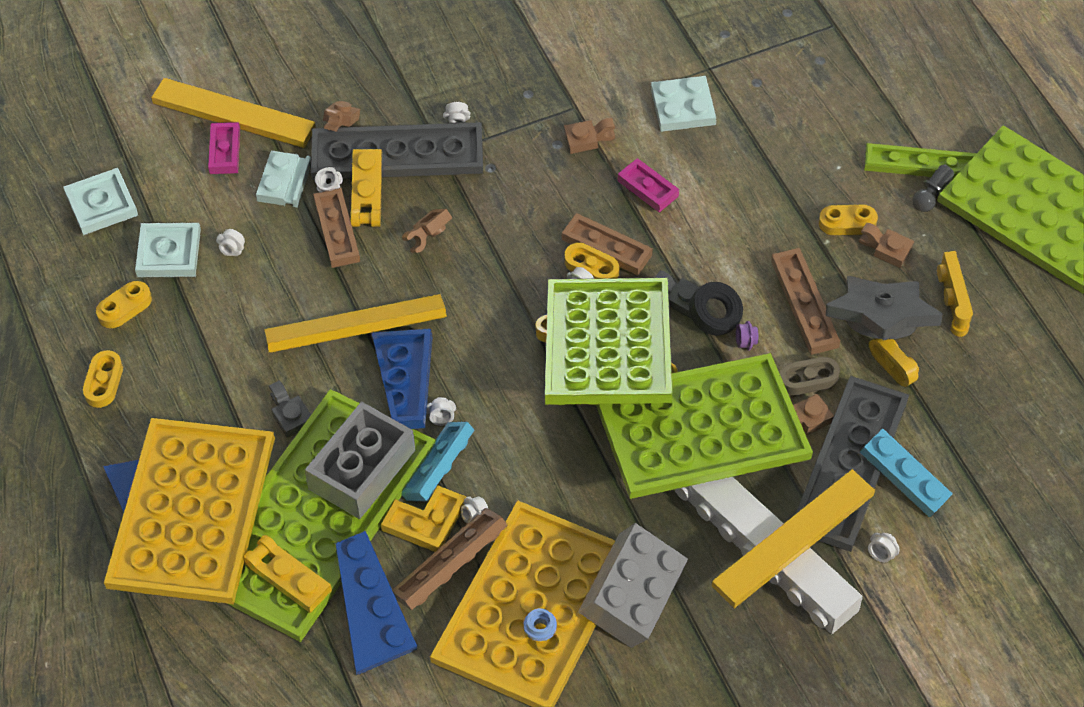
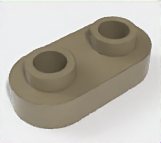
M818 357L789 363L781 369L780 376L788 394L799 395L835 386L839 379L840 367L832 358ZM822 374H823V375H826L827 377L822 378V377H820L819 375H822Z

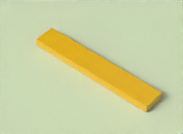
M163 78L151 97L153 104L217 123L239 122L241 130L302 148L306 147L312 136V129L316 128L315 121L167 78Z
M441 294L264 330L268 350L272 353L445 318L447 315Z
M853 469L850 470L712 581V587L735 609L873 497L875 489Z

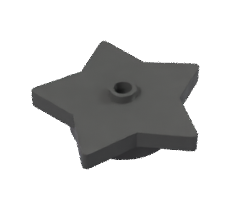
M847 276L846 294L827 303L825 315L846 320L851 329L862 335L887 340L909 336L916 331L917 327L940 326L943 313L919 298L918 281L881 284Z

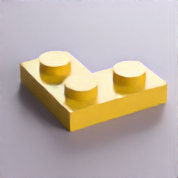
M437 485L424 510L395 499L381 523V529L383 532L436 552L445 544L461 514V507L465 505L464 499L466 496Z

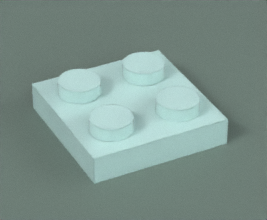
M706 76L651 82V93L661 132L716 125V114Z
M118 168L63 187L83 235L138 216L136 206Z
M141 223L135 267L137 277H196L201 232L200 224Z

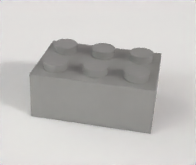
M361 401L305 469L308 489L361 519L415 452L413 430Z
M634 523L619 533L578 613L630 648H633L649 639L688 558Z

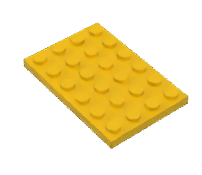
M151 418L104 580L106 589L234 604L244 565L243 556L248 549L274 445V432Z
M517 500L506 520L508 526L495 539L434 648L430 661L437 666L531 707H554L596 627L595 623L578 613L615 540ZM534 609H546L556 618V632L548 640H532L524 631V619ZM539 623L535 625V628L544 629L546 626Z

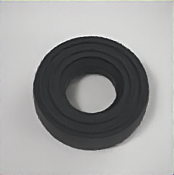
M708 282L700 286L692 295L689 303V312L693 322L700 330L710 335L721 336L731 332L740 323L743 316V304L737 292L727 284ZM709 299H717L724 304L726 308L724 318H715L709 314L706 307Z

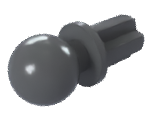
M945 164L939 166L930 180L923 182L926 189H921L914 194L913 205L917 210L928 212L934 208L936 204L935 195L939 196L954 176V171Z

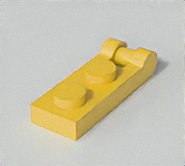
M353 149L352 227H360L361 224H371L372 227H381L382 150ZM361 207H372L371 212H361Z
M956 251L944 252L942 262L937 266V276L939 282L944 283V302L946 306H950L953 315L951 332L955 336L962 337L969 331L973 310Z
M263 535L257 541L258 546L253 551L249 550L243 556L244 564L309 613L332 591L330 583L279 547L267 535ZM266 555L273 558L268 564L262 561Z

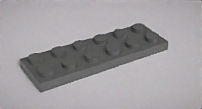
M482 122L341 127L336 132L324 128L312 129V180H315L318 171L326 167H333L336 172L341 173L343 179L352 178L353 149H381L382 177L483 174Z
M850 376L796 514L852 469L871 487L876 488L881 472L860 451L882 429L893 438L895 437L909 399V394ZM871 498L818 541L852 552Z

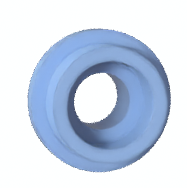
M534 609L524 619V631L532 640L545 641L550 639L556 632V618L546 609ZM542 623L546 628L536 629L535 625Z

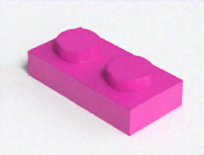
M239 122L211 123L208 163L210 174L238 173L240 148Z
M638 158L618 173L617 181L659 213L679 197V189Z

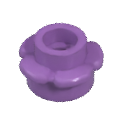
M746 321L745 324H737L736 343L738 348H747V351H750L753 345L758 344L757 327H752L750 321Z

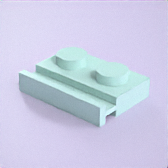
M271 151L256 193L257 202L284 206L287 203L293 204V207L298 208L311 168V156L300 158L298 154Z

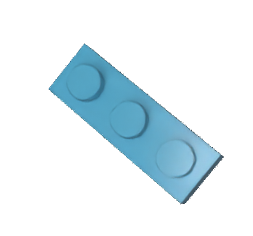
M448 422L437 437L435 445L402 491V496L406 501H427L432 496L436 486L442 477L450 471L453 461L459 452L467 446L468 439L474 432L473 427L468 422Z
M884 429L874 436L860 451L868 461L929 518L953 494Z

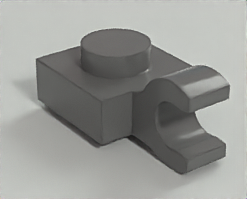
M660 270L655 278H668L669 307L691 318L689 312L690 299L699 287L684 278L677 284L668 273Z
M279 380L269 385L272 391L270 395L277 405L271 410L276 422L288 438L300 431L311 414L299 395L292 399L289 398L285 387Z

